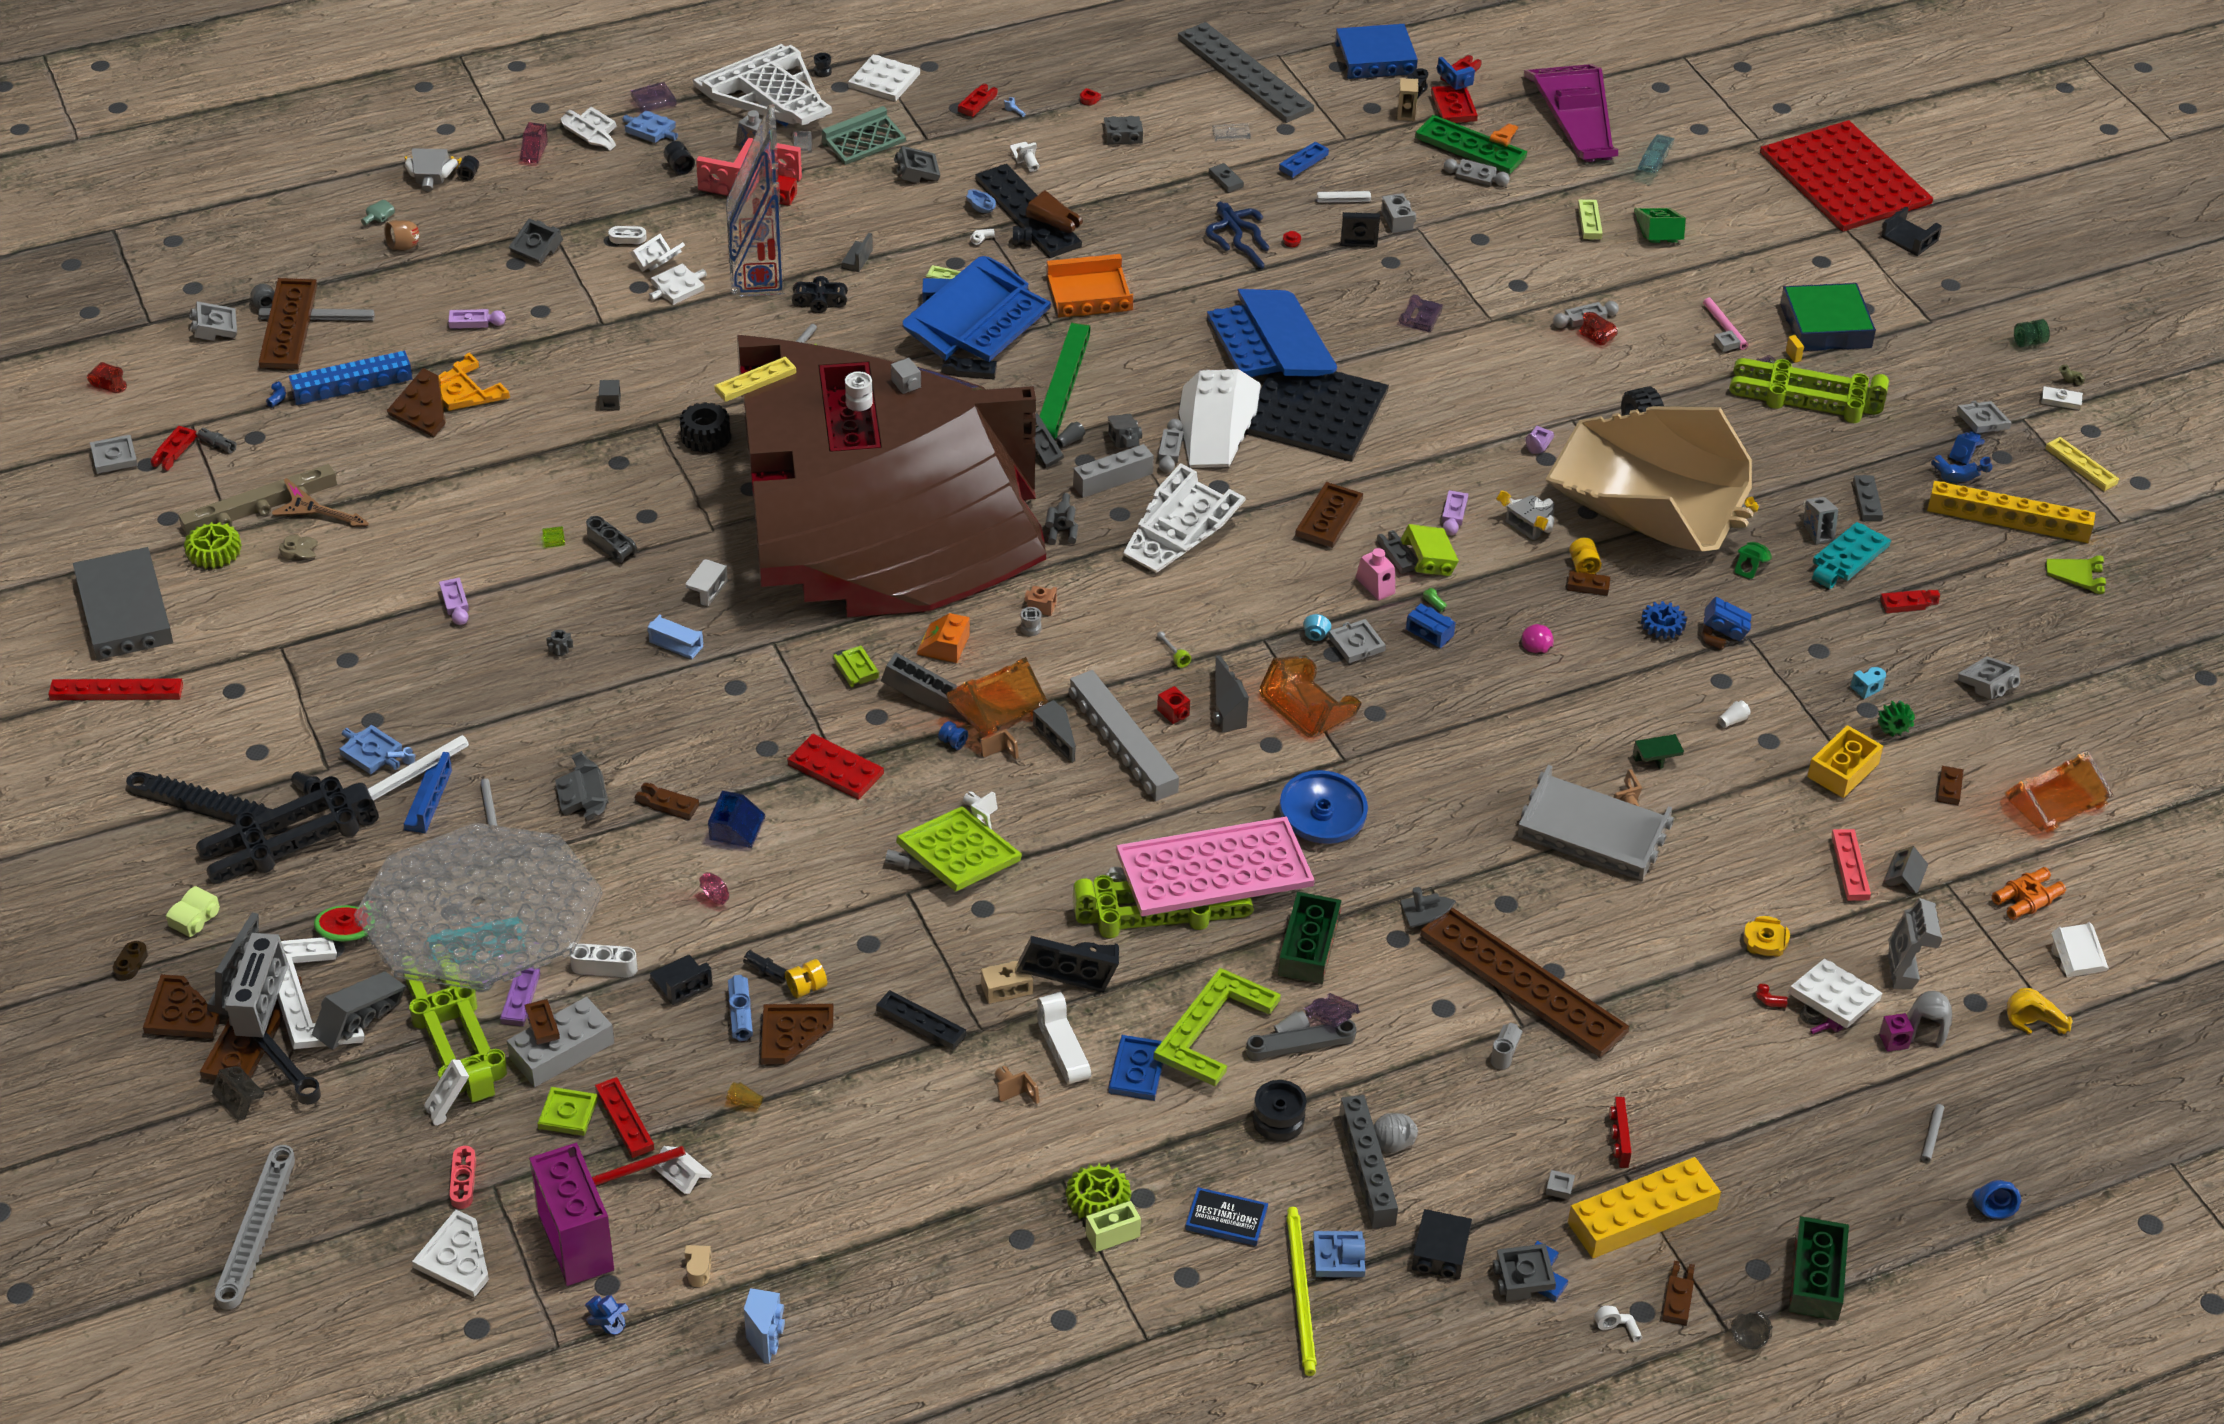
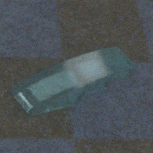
M1657 134L1644 153L1638 169L1656 173L1663 166L1664 159L1668 156L1669 149L1673 146L1675 138Z

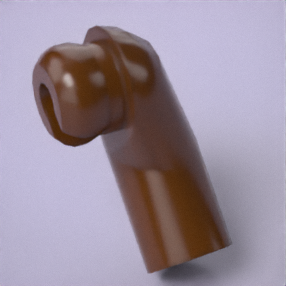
M1704 625L1703 630H1701L1704 642L1707 645L1723 650L1726 640L1716 637L1713 633L1714 629Z

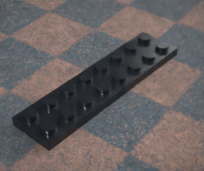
M1008 164L975 174V180L995 199L998 205L1020 228L1032 227V240L1049 258L1082 247V241L1073 232L1068 234L1049 224L1027 218L1026 208L1028 203L1038 195Z

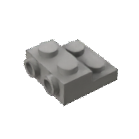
M196 302L195 308H192L190 311V320H192L190 331L194 332L196 338L213 341L216 335L236 338L235 308Z
M1988 656L1958 673L1959 681L1975 686V693L1987 699H1993L1997 696L2001 697L2006 690L2012 687L2016 688L2020 684L2019 667Z

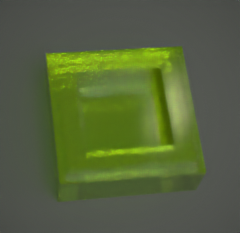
M563 526L542 529L545 547L565 545Z

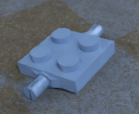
M644 111L634 118L628 115L623 117V122L628 123L625 125L626 133L654 143L662 138L673 140L678 138V133L672 132L676 128V121L670 120L667 117L656 115L650 111Z
M373 725L358 733H354L348 728L342 731V736L349 739V741L339 748L340 755L369 774L374 773L385 764L394 770L400 767V762L394 759V757H386V752L403 751L402 744Z

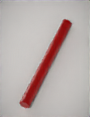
M683 1146L593 1176L592 1179L595 1186L684 1156L686 1155Z

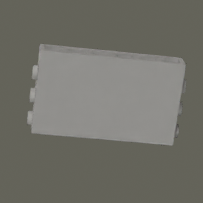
M1548 765L1545 772H1541L1538 777L1537 789L1533 788L1531 791L1529 805L1523 807L1518 837L1643 881L1650 864H1655L1659 854V851H1657L1658 847L1664 845L1666 829L1670 830L1673 825L1674 817H1671L1672 807L1668 806L1664 815L1553 777L1552 766Z

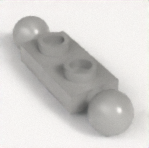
M1447 159L1443 164V168L1447 173L1457 171L1456 178L1491 186L1493 181L1499 186H1506L1510 180L1506 172L1496 174V167L1462 159L1460 164H1457L1454 159Z
M1608 301L1603 307L1599 302L1567 309L1565 314L1558 313L1554 316L1553 324L1557 328H1564L1568 323L1572 327L1605 320L1607 315H1616L1619 306L1614 301Z
M1171 419L1167 424V429L1163 431L1158 460H1160V470L1165 473L1171 472L1175 467V462L1178 463L1184 432L1182 431L1183 424L1179 419Z

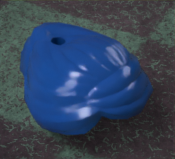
M2003 1180L1991 1181L1981 1188L1975 1189L1972 1194V1201L1976 1208L1985 1216L1997 1219L2014 1215L2019 1210L2022 1201L2019 1190L2011 1182Z

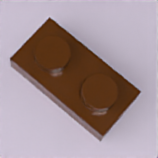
M1570 571L1567 590L1608 596L1611 576Z
M1942 765L1937 802L1959 806L1964 769Z
M548 999L524 1005L537 1045L560 1039Z

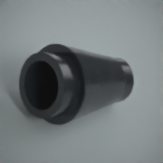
M297 771L291 777V782L305 795L320 789L321 780L317 776Z

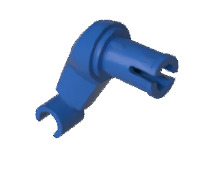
M1941 455L1934 457L1938 462L1935 460L1931 461V465L1941 473V478L1950 483L1967 482L1980 476V471L1987 473L1992 470V463H1990L1989 457H1983L1980 460L1979 466L1975 462L1964 466L1948 464Z

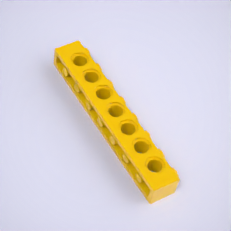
M1939 481L1933 482L1927 509L1929 512L2089 543L2095 520V512Z

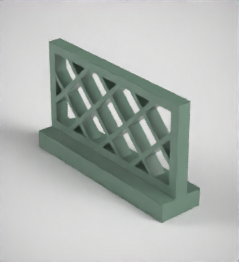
M882 106L822 129L821 143L825 147L829 146L843 164L847 165L906 141V137L887 116V110ZM885 123L889 126L888 128L880 127V125ZM867 130H874L873 134L865 133ZM876 132L886 133V137L876 135ZM889 134L897 135L898 138L893 139L888 138ZM859 136L858 140L851 139L849 137ZM861 137L871 139V142L869 143L860 140ZM874 140H877V141H882V142H884V143L878 145V144H873V141H874ZM844 142L843 146L835 145L834 143ZM846 143L856 145L855 149L845 147ZM858 147H867L868 150H858ZM843 152L852 153L853 155L846 158Z

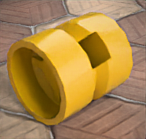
M1580 538L1572 542L1569 552L1576 571L1590 574L1597 573L1602 563L1594 541L1590 538Z
M817 959L803 963L802 968L796 966L785 971L787 985L795 998L809 994L810 989L816 991L827 986L825 971Z

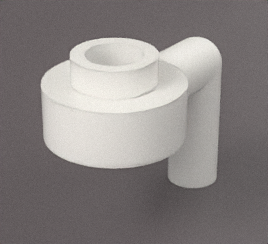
M1603 1306L1595 1314L1594 1319L1599 1329L1610 1330L1618 1324H1626L1634 1342L1642 1339V1335L1632 1315L1619 1314L1618 1309L1614 1306Z

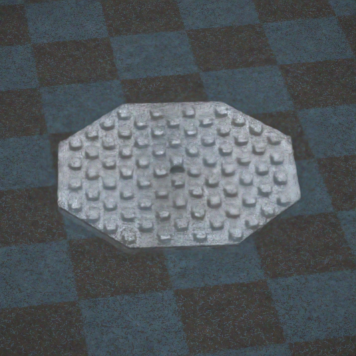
M473 823L389 855L356 910L354 917L355 922L358 926H361L369 942L376 947L381 959L385 964H388L394 977L483 991L490 988L491 983L501 979L504 982L520 976L521 971L531 967L534 970L550 964L551 959L561 955L564 958L572 955L602 896V887L560 835Z

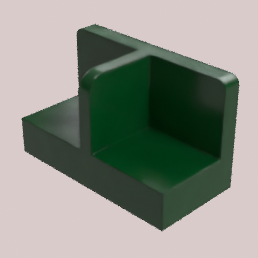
M1676 734L1636 740L1632 756L1635 762L1655 760L1658 768L1662 769L1665 758L1681 756L1684 754V750Z

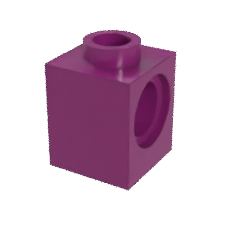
M1906 1013L1884 1016L1879 1035L1887 1052L1909 1049L1914 1030Z

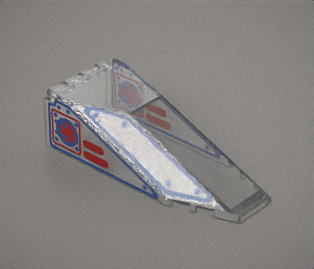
M768 105L726 199L731 293L737 294L739 292V296L785 294L775 105Z

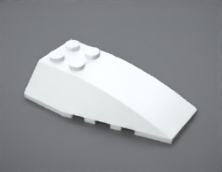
M1239 369L1199 371L1183 386L1179 415L1183 424L1182 430L1184 431L1183 435L1190 468L1229 467L1238 450L1239 443L1244 439L1246 429H1249L1252 417H1255L1257 413L1261 385Z
M1180 463L1155 491L1154 498L1149 503L1144 518H1141L1137 531L1132 535L1124 551V556L1157 573L1220 529L1243 504L1246 498L1231 489H1228L1224 495L1198 482L1197 471Z

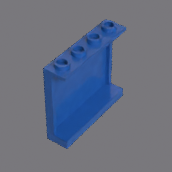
M1405 24L1336 28L1335 44L1336 47H1341L1348 67V79L1410 75L1417 69L1418 59Z

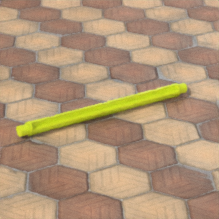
M1290 1207L1287 1209L1288 1216L1286 1217L1290 1240L1302 1366L1304 1367L1305 1375L1313 1376L1316 1373L1315 1366L1317 1362L1313 1342L1301 1218L1298 1215V1209Z

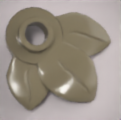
M297 534L289 535L284 538V543L280 544L279 551L281 556L287 559H294L297 556L300 558L316 557V554L311 549L318 545V541L311 537L301 538Z

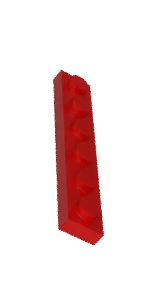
M182 678L52 679L48 695L50 700H180L183 680Z

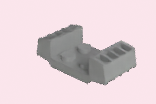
M1919 898L1912 908L1905 910L1888 939L1889 950L1887 957L1889 958L1893 989H1912L1920 980L1916 953L1920 951L1921 946L1939 948L1942 935L1940 933L1939 919L1937 918L1936 904Z

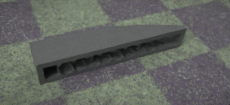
M896 652L886 665L881 682L917 702L976 725L989 726L998 730L1008 714Z

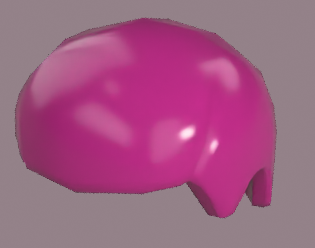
M1540 624L1527 627L1521 636L1522 645L1528 652L1546 653L1554 644L1551 630Z

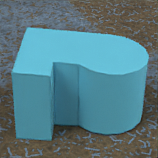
M1872 667L1866 673L1859 670L1853 674L1850 687L1863 699H1866L1882 690L1886 672L1879 667Z

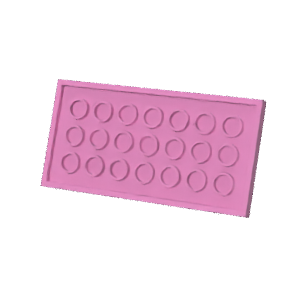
M1287 817L1116 845V853L1141 916L1313 887L1315 881Z

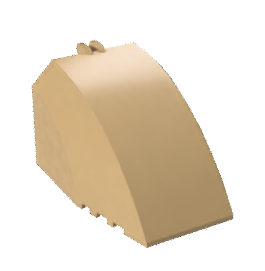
M1652 406L1647 407L1646 412L1641 413L1636 409L1631 410L1630 415L1625 416L1615 413L1609 419H1603L1602 416L1579 420L1545 479L1547 483L1569 498L1618 524L1669 545L1688 550L1709 551L1719 549L1731 527L1746 528L1749 523L1747 518H1752L1754 514L1751 509L1742 507L1752 489V459L1721 407Z

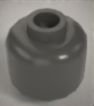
M258 284L252 289L250 298L258 310L260 308H271L275 291L268 284Z

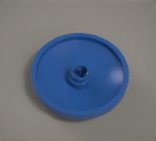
M1315 770L1299 774L1285 785L1281 793L1279 809L1281 817L1288 818L1296 835L1308 841L1332 844L1348 840L1362 829L1367 817L1368 804L1361 788L1351 779L1335 772Z

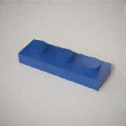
M1315 141L1280 163L1279 170L1293 178L1326 157L1329 149Z

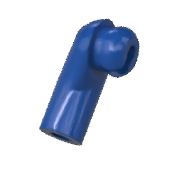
M279 381L272 384L273 395L266 399L267 405L271 408L286 397V389Z

